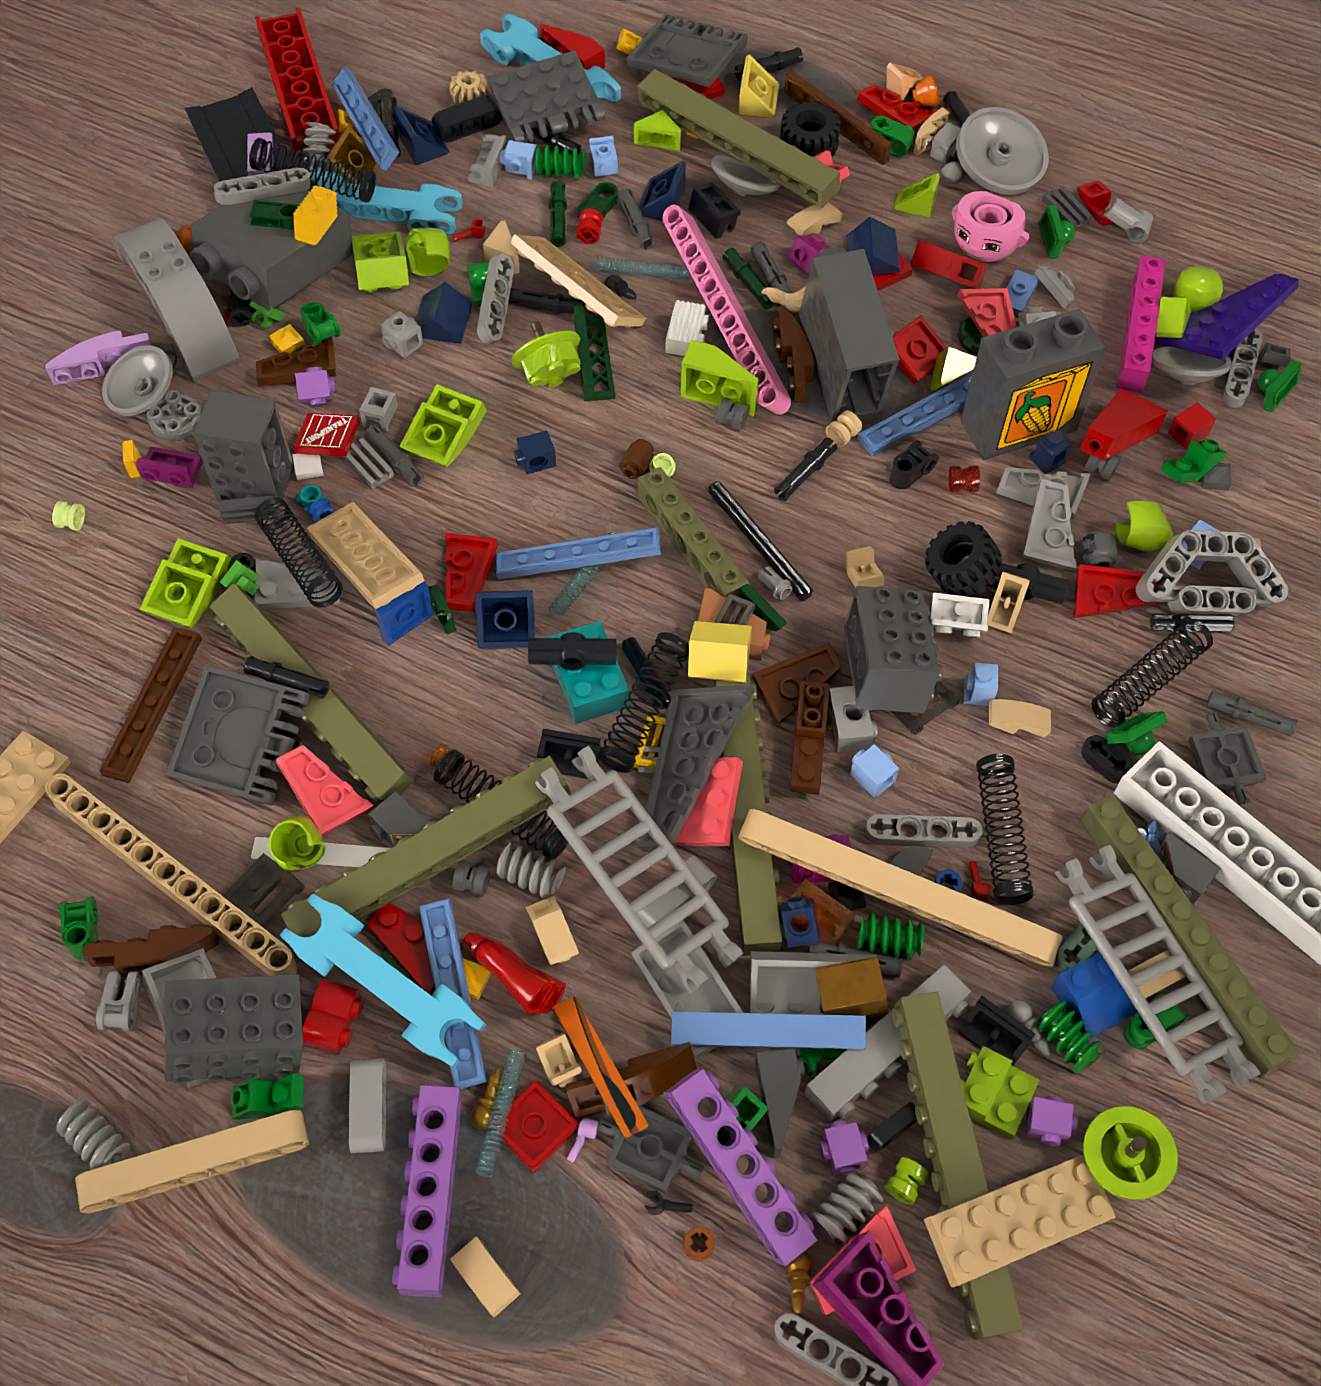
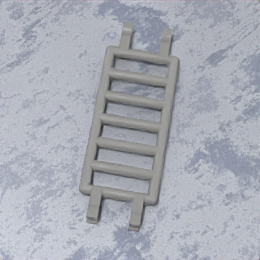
M587 746L577 753L579 756L574 758L572 763L579 771L586 775L590 783L568 795L559 783L558 775L552 767L542 772V778L535 782L536 786L543 793H546L554 803L548 807L547 813L662 969L674 966L681 975L684 986L691 993L701 986L708 977L700 968L693 964L687 956L709 940L717 951L720 962L726 968L736 961L743 952L723 932L729 925L728 919L618 772L610 770L604 773L596 762L593 751ZM612 784L622 799L573 828L563 815V812ZM629 808L640 823L591 853L581 837ZM648 833L658 848L610 878L599 863ZM666 857L677 872L628 903L618 887ZM685 882L695 897L647 929L636 913ZM703 907L714 922L666 954L656 941V938Z
M1111 845L1101 848L1099 854L1089 859L1094 868L1102 871L1108 882L1090 888L1082 875V867L1077 858L1065 863L1066 867L1055 872L1058 879L1062 883L1067 884L1074 894L1069 899L1071 908L1176 1072L1181 1076L1190 1075L1197 1086V1094L1203 1105L1228 1092L1221 1081L1213 1078L1205 1066L1206 1064L1223 1057L1231 1069V1078L1236 1087L1261 1074L1258 1068L1243 1056L1239 1049L1243 1044V1038L1137 877L1133 873L1124 874L1117 864L1116 854ZM1125 887L1130 889L1137 903L1096 921L1085 906L1087 903ZM1145 913L1155 929L1112 948L1102 931ZM1163 940L1173 956L1130 975L1120 958ZM1181 967L1191 983L1148 1003L1138 986ZM1198 994L1209 1011L1166 1032L1156 1014ZM1217 1022L1227 1039L1184 1060L1174 1043Z

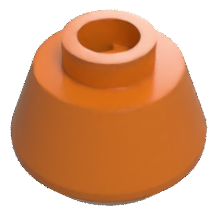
M926 75L916 84V89L913 90L914 99L916 102L921 103L922 107H936L940 103L939 90L934 77Z

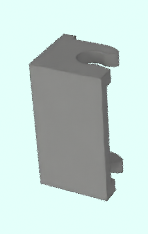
M487 134L483 136L482 140L493 143V146L482 144L475 164H472L469 168L471 173L468 175V182L493 187L503 164H500L501 151L506 149L507 143L506 136L504 135L500 137Z

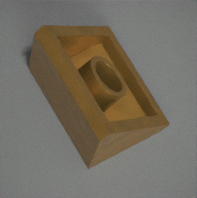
M349 126L345 127L326 158V161L331 159L332 166L335 161H338L339 170L343 163L346 164L347 171L353 165L354 174L357 168L360 167L362 171L361 179L365 170L376 173L379 168L364 140ZM337 163L333 171L334 173H336ZM343 166V169H342V171H341V176H342V177H343V174H344V166ZM351 168V170H350V172H349V176H348V181H347V183H349V181H350L351 173H352V168ZM359 171L356 176L355 184H357Z
M877 956L815 967L823 1015L866 1016V1022L883 1019L888 1014L887 996Z

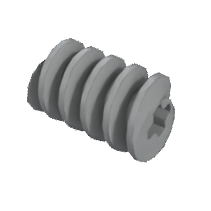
M306 122L311 128L306 129L305 134L310 138L304 139L303 143L309 148H304L302 153L308 152L309 160L313 154H316L317 161L323 156L325 165L326 155L331 152L327 145L335 144V141L328 137L329 135L336 134V131L324 124ZM307 157L304 158L303 165L305 166L307 162ZM315 157L312 159L310 172L313 170ZM322 159L320 160L318 171L321 170Z
M511 841L505 847L498 860L497 877L501 879L507 877L508 882L512 884L518 882L519 887L523 889L529 886V891L533 894L540 891V897L544 899L556 893L564 878L566 866L562 865L558 871H554L555 861L551 860L547 866H544L545 856L542 855L536 861H533L534 851L532 850L524 857L522 856L523 846L521 845L514 852L511 851Z
M81 1099L72 1104L63 1113L56 1126L57 1132L62 1137H65V1141L73 1146V1150L81 1155V1159L85 1163L90 1164L92 1170L120 1162L130 1151L129 1143L119 1145L123 1137L120 1134L111 1136L114 1132V1127L111 1124L104 1126L106 1119L103 1116L96 1117L98 1110L95 1107L87 1109L90 1102L87 1099Z
M855 1170V1175L849 1174L847 1176L846 1184L838 1185L837 1194L831 1193L828 1196V1203L822 1202L819 1205V1213L812 1212L809 1218L818 1232L829 1242L834 1243L835 1238L846 1242L847 1237L843 1229L846 1228L851 1232H855L856 1227L852 1220L855 1218L864 1223L866 1219L861 1211L864 1209L869 1213H873L875 1209L870 1201L873 1199L877 1203L882 1204L884 1200L876 1185L861 1171Z

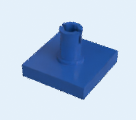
M425 581L417 585L413 590L401 594L387 605L375 610L381 637L388 646L433 616L428 584Z

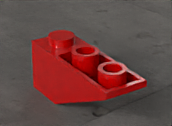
M545 24L540 25V40L561 54L575 50L583 68L586 70L592 66L605 68V49L591 37Z
M921 240L918 241L910 264L978 289L988 267L986 263Z

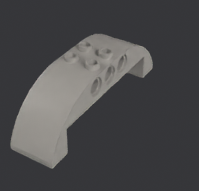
M156 218L112 236L116 253L124 266L129 264L177 344L183 365L193 381L241 362L229 330L209 289L180 241L163 218Z

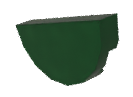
M971 317L961 322L958 339L965 350L977 355L983 336Z
M437 584L429 586L432 607L445 633L455 632L456 627L452 614Z
M747 584L741 589V598L755 603L753 614L767 622L766 629L777 632L787 624L751 585Z

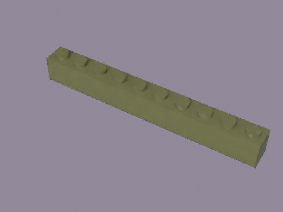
M654 69L636 86L639 104L655 113L663 110L679 127L815 205L823 208L840 191V173L835 168L829 167L818 161L815 157L807 155L796 146L789 145L778 136L772 135L761 129L760 126L748 122L739 114L732 113L721 104H716L703 94H699L688 88L685 84L675 81L669 75Z
M235 583L209 606L216 613L214 620L223 629L229 628L232 632L230 638L240 648L245 646L249 651L246 654L247 657L253 656L270 663L276 661L285 668L325 680L247 592ZM324 685V687L329 688L324 698L321 699L311 695L307 706L297 705L305 710L304 716L301 718L306 723L311 721L314 724L313 732L324 743L327 740L333 746L330 749L331 753L339 761L343 762L345 760L350 765L347 769L348 772L358 782L363 780L368 787L365 791L376 802L380 799L382 801L386 800L395 791L401 795L415 781L330 685Z
M747 672L746 683L714 680V687L751 684L755 689L721 754V758L738 757L743 761L730 837L743 956L751 955V951L780 952L782 942H786L787 939L784 923L780 924L779 913L782 911L783 901L781 895H776L775 885H779L780 882L778 867H773L772 857L776 856L738 839L749 809H756L772 815L771 812H766L765 803H769L768 785L763 786L762 777H766L765 759H760L759 751H763L762 733L756 732V725H760L759 708L753 707V700H757L756 683L750 682V674Z
M550 755L544 759L538 758L531 762L528 768L521 773H514L504 778L499 786L492 790H483L470 803L456 806L443 819L427 823L422 828V831L416 835L400 839L394 848L387 852H379L373 855L369 862L360 868H352L346 871L342 878L333 884H325L319 887L314 895L329 903L340 906L360 921L553 805L554 803L548 795L543 793L535 784L538 779L542 778L541 773L552 767L558 775L559 783L568 795L571 794V791ZM309 898L292 903L288 910L281 914L288 929L300 937L313 936L319 931L322 923L320 913L307 901Z
M1112 794L1088 806L1080 823L1099 850L1111 845L1116 854V862L1124 874L1133 873L1137 877L1243 1038V1044L1239 1048L1246 1058L1258 1068L1261 1073L1259 1076L1263 1078L1290 1062L1299 1051L1115 796Z
M937 991L901 997L894 1005L895 1008L892 1009V1018L895 1027L900 1028L902 1036L900 1052L902 1058L907 1060L910 1072L907 1074L908 1085L911 1092L916 1094L918 1105L915 1106V1114L919 1125H923L926 1138L923 1139V1147L926 1157L928 1159L931 1158L934 1172L931 1173V1180L935 1192L940 1194L942 1206L939 1208L940 1213L985 1195L989 1191L940 996ZM1007 1265L957 1286L960 1296L965 1298L968 1310L965 1311L966 1326L968 1331L973 1333L975 1340L1023 1330Z

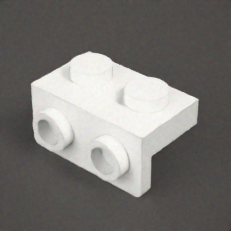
M933 593L929 623L933 624L937 633L952 634V630L963 631V636L980 637V633L984 634L988 631L987 617L990 599Z

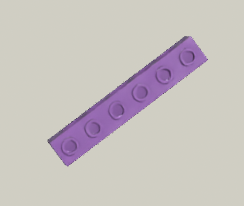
M695 1069L663 1094L775 1262L786 1266L818 1241L812 1233L815 1227L807 1215L803 1212L800 1214L794 1206L793 1202L796 1199L790 1189L785 1184L780 1185L774 1176L777 1171L772 1162L766 1156L762 1157L755 1146L758 1143L752 1132L746 1127L743 1129L737 1121L736 1117L739 1114L734 1105L728 1099L724 1101L717 1091L720 1086L716 1078L709 1071L705 1073L703 1069ZM702 1098L708 1099L711 1104L710 1113L706 1117H703L698 1111V1104ZM722 1126H725L730 1133V1138L725 1145H721L717 1139V1132ZM745 1155L749 1164L747 1170L741 1174L736 1168V1161L739 1156ZM763 1183L767 1188V1196L762 1202H759L755 1196L757 1186ZM783 1212L786 1216V1225L778 1231L774 1223L775 1217L778 1213Z
M420 1085L419 1096H414L412 1114L417 1116L416 1128L410 1129L408 1142L409 1149H413L412 1161H407L405 1166V1182H409L408 1195H402L401 1215L405 1216L404 1229H399L397 1234V1250H401L400 1264H394L392 1283L397 1285V1290L401 1296L442 1298L462 1107L460 1087ZM439 1117L443 1119L442 1125L437 1129L426 1127L428 1121L432 1118ZM429 1150L440 1152L439 1157L433 1162H425L423 1160L424 1154ZM434 1183L436 1189L431 1195L422 1196L419 1194L422 1185ZM429 1216L433 1219L428 1229L418 1230L415 1228L419 1218ZM424 1250L429 1253V1257L424 1264L414 1265L411 1263L412 1256L417 1251Z

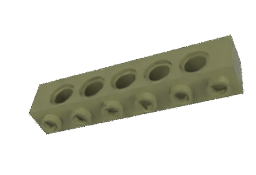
M659 467L638 477L639 500L703 585L725 598L728 597L729 593L741 598V589L749 584V581L664 470Z

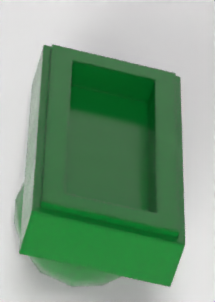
M1048 205L1038 224L1049 258L1057 259L1065 244L1070 243L1074 239L1075 227L1069 221L1060 220L1056 205Z
M489 262L467 265L474 308L481 307Z
M1292 360L1282 373L1277 369H1268L1260 374L1258 386L1265 393L1264 410L1274 411L1299 383L1302 366L1300 362Z
M1165 712L1141 713L1108 731L1105 734L1108 744L1126 743V746L1132 753L1137 755L1146 754L1155 745V736L1151 730L1167 722Z

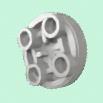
M170 390L166 392L165 396L154 407L146 411L150 428L156 436L174 441L192 435L193 425L199 421L201 409L197 401L192 397L180 394L177 390Z

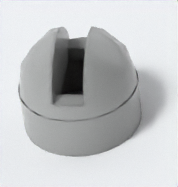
M954 161L945 165L941 173L947 182L956 183L961 179L962 168L958 162Z

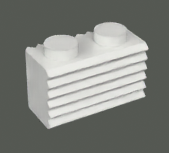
M675 301L666 336V353L685 356L691 340L704 342L705 335L702 334V330L707 331L709 315H705L704 304Z

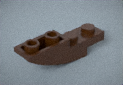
M778 307V316L773 317V333H778V337L774 339V350L779 352L780 363H786V371L791 372V376H788V392H793V401L804 402L806 382L813 381V353L809 341L797 320L785 307Z
M801 681L791 767V792L819 795L830 684Z
M194 924L191 928L164 925L160 929H149L148 941L140 938L128 939L127 942H114L103 939L96 941V943L85 944L83 956L92 967L114 966L121 977H128L129 972H138L141 976L142 970L190 954L202 948L206 953L219 944V937L213 927L205 924Z
M690 1042L627 1059L628 1066L617 1070L636 1104L639 1106L663 1095L666 1090L697 1069ZM591 1077L566 1084L567 1094L575 1118L605 1109L607 1116L612 1115Z

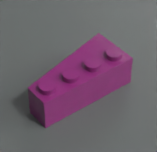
M870 1231L859 1234L820 1274L812 1285L903 1386H926L945 1363L923 1324L918 1322L909 1304L911 1303L904 1291L900 1290L890 1273L892 1270L885 1258L882 1259L874 1245L875 1240Z

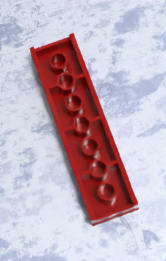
M300 7L295 8L296 13L263 20H260V16H255L259 37L295 153L297 150L302 152L304 148H309L303 143L304 139L310 138L305 134V130L311 128L306 122L324 124L336 131V134L329 135L328 137L335 141V144L340 137ZM335 144L327 145V148L332 150Z

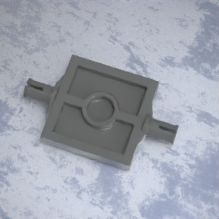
M1209 713L1206 715V719L1211 730L1206 733L1191 735L1188 740L1200 774L1219 790L1232 789L1238 805H1242V803L1243 805L1250 802V798L1245 786L1263 783L1267 778L1247 727L1234 729L1222 727L1218 713Z
M641 1106L638 1107L649 1126L627 1138L624 1137L618 1125L604 1118L601 1119L597 1131L614 1138L613 1149L607 1159L606 1166L664 1194L667 1193L673 1178L680 1170L699 1179L704 1165L686 1158L687 1148L692 1139L686 1127Z

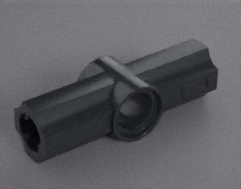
M1002 563V566L998 567L1000 569L999 575L994 576V583L989 585L998 587L1004 571L1030 580L1023 600H1030L1036 597L1063 604L1069 580L1040 573L1039 569L1031 564L1023 563L1015 567Z
M570 632L563 634L560 638H529L528 641L529 664L560 665L563 669L571 671L580 670L585 665H616V639L585 638L580 633Z

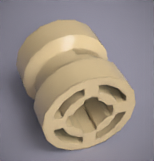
M844 411L837 417V421H833L826 427V436L834 441L833 444H836L838 447H844L851 437L856 436L862 430V423L854 413Z

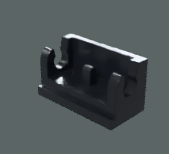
M713 182L693 188L688 210L716 239L722 237L726 226L727 230L732 232L741 211Z
M543 729L537 758L544 759L550 755L562 775L588 779L583 772L573 765L572 760L579 756L577 753L580 750L589 746L595 755L596 762L599 763L597 754L601 748V738Z
M983 996L980 997L958 1030L959 1034L980 1049L984 1046L1012 1060V1066L1016 1064L1036 1034Z

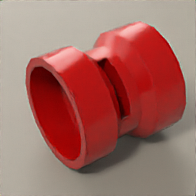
M584 209L581 211L579 224L576 229L578 240L585 244H594L599 241L603 225L602 214L595 209Z

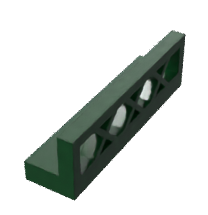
M583 305L573 306L575 332L580 337L577 350L581 362L580 372L584 402L615 399L606 327L603 317H585ZM600 325V329L595 334L587 331L586 326ZM594 342L603 347L597 354L589 350V347ZM596 362L605 366L600 373L592 369ZM601 382L608 386L609 390L594 392V387Z

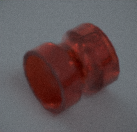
M959 465L950 466L948 474L950 492H960L962 489L969 492H978L980 487L979 466L969 465L964 469Z

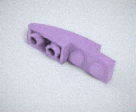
M121 330L81 342L62 352L45 366L53 386L103 376L105 375L104 367L112 366L119 357L129 350L140 346L153 345L148 332L123 337Z

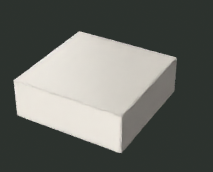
M292 454L297 481L324 476L320 455Z

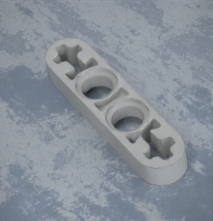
M291 168L220 181L214 185L215 201L222 205H232L303 192L311 186L310 172L304 168Z
M505 253L493 257L488 266L477 325L478 337L486 344L499 340L503 334L514 273V263L511 257ZM495 282L499 284L501 293L497 292ZM491 303L495 306L497 315L492 312Z
M1255 328L1234 348L1231 368L1228 371L1222 394L1223 402L1229 407L1238 408L1243 406L1248 397L1263 339V334L1258 328ZM1248 338H1251V345H1246ZM1239 354H1246L1251 360H1243L1239 357ZM1234 373H1242L1246 376V379H1239ZM1235 388L1239 389L1237 396H1234L1233 391Z
M878 814L869 818L865 828V836L871 843L894 846L971 848L979 843L983 834L980 822L970 817ZM875 825H881L883 834H877L876 829H874ZM892 825H896L895 836L892 835ZM903 825H912L915 827L917 834L912 837L905 836L900 828ZM942 826L946 830L947 835L942 838L935 837L931 833V827ZM953 827H955V838L951 837L953 833ZM965 828H970V832L973 833L971 838L967 837V834L964 832Z
M789 1313L777 1319L773 1329L775 1341L787 1351L842 1385L859 1386L858 1384L864 1378L868 1368L873 1371L868 1378L875 1382H879L883 1378L887 1381L886 1386H898L895 1377L889 1371L799 1316ZM790 1322L796 1325L794 1331L801 1337L804 1336L805 1330L811 1333L804 1344L803 1350L797 1347L801 1342L798 1338L791 1336L786 1340L782 1337L784 1331L780 1328L781 1325L788 1326ZM815 1340L824 1341L829 1347L827 1358L822 1360L814 1358L810 1353V1344ZM851 1358L858 1363L860 1373L856 1378L849 1379L842 1374L840 1365L845 1359ZM868 1381L865 1383V1386H874Z

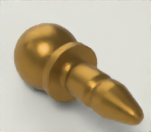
M497 1067L489 1077V1084L486 1086L484 1098L477 1097L478 1105L470 1113L472 1125L479 1130L489 1129L490 1124L495 1120L496 1112L494 1109L498 1108L499 1104L495 1103L494 1100L499 1091L498 1087L502 1082V1069L500 1067Z
M805 1251L786 1265L789 1272L787 1274V1281L792 1284L791 1302L794 1312L797 1314L801 1312L804 1305L805 1285L809 1284L811 1280L810 1273L813 1269L812 1258Z

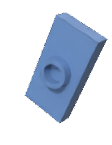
M1017 269L1007 286L1013 312L1016 316H1018L1019 312H1024L1039 282L1038 277Z

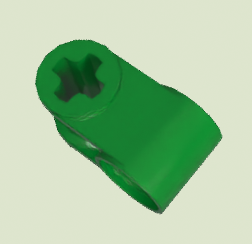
M876 116L872 119L871 126L873 130L892 143L890 153L897 157H903L916 138L913 128L893 121L886 116Z
M311 302L301 307L300 312L306 334L311 337L316 345L321 344V341L327 338L341 336L338 321L321 303Z
M93 896L87 897L85 901L74 903L60 902L61 938L69 952L77 959H86L83 956L85 944L98 941V908ZM85 937L81 942L75 944L79 938Z
M1164 992L1160 994L1154 1000L1167 995V993ZM1177 1005L1156 1014L1166 1032L1179 1026L1187 1018ZM1137 1012L1132 1021L1125 1027L1124 1038L1131 1047L1143 1049L1156 1041L1139 1012Z

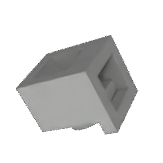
M947 122L933 138L930 157L944 164L952 157H956V139L960 128Z
M371 387L359 409L362 426L369 428L370 426L378 425L384 433H387L390 421L398 407L396 394L386 389Z

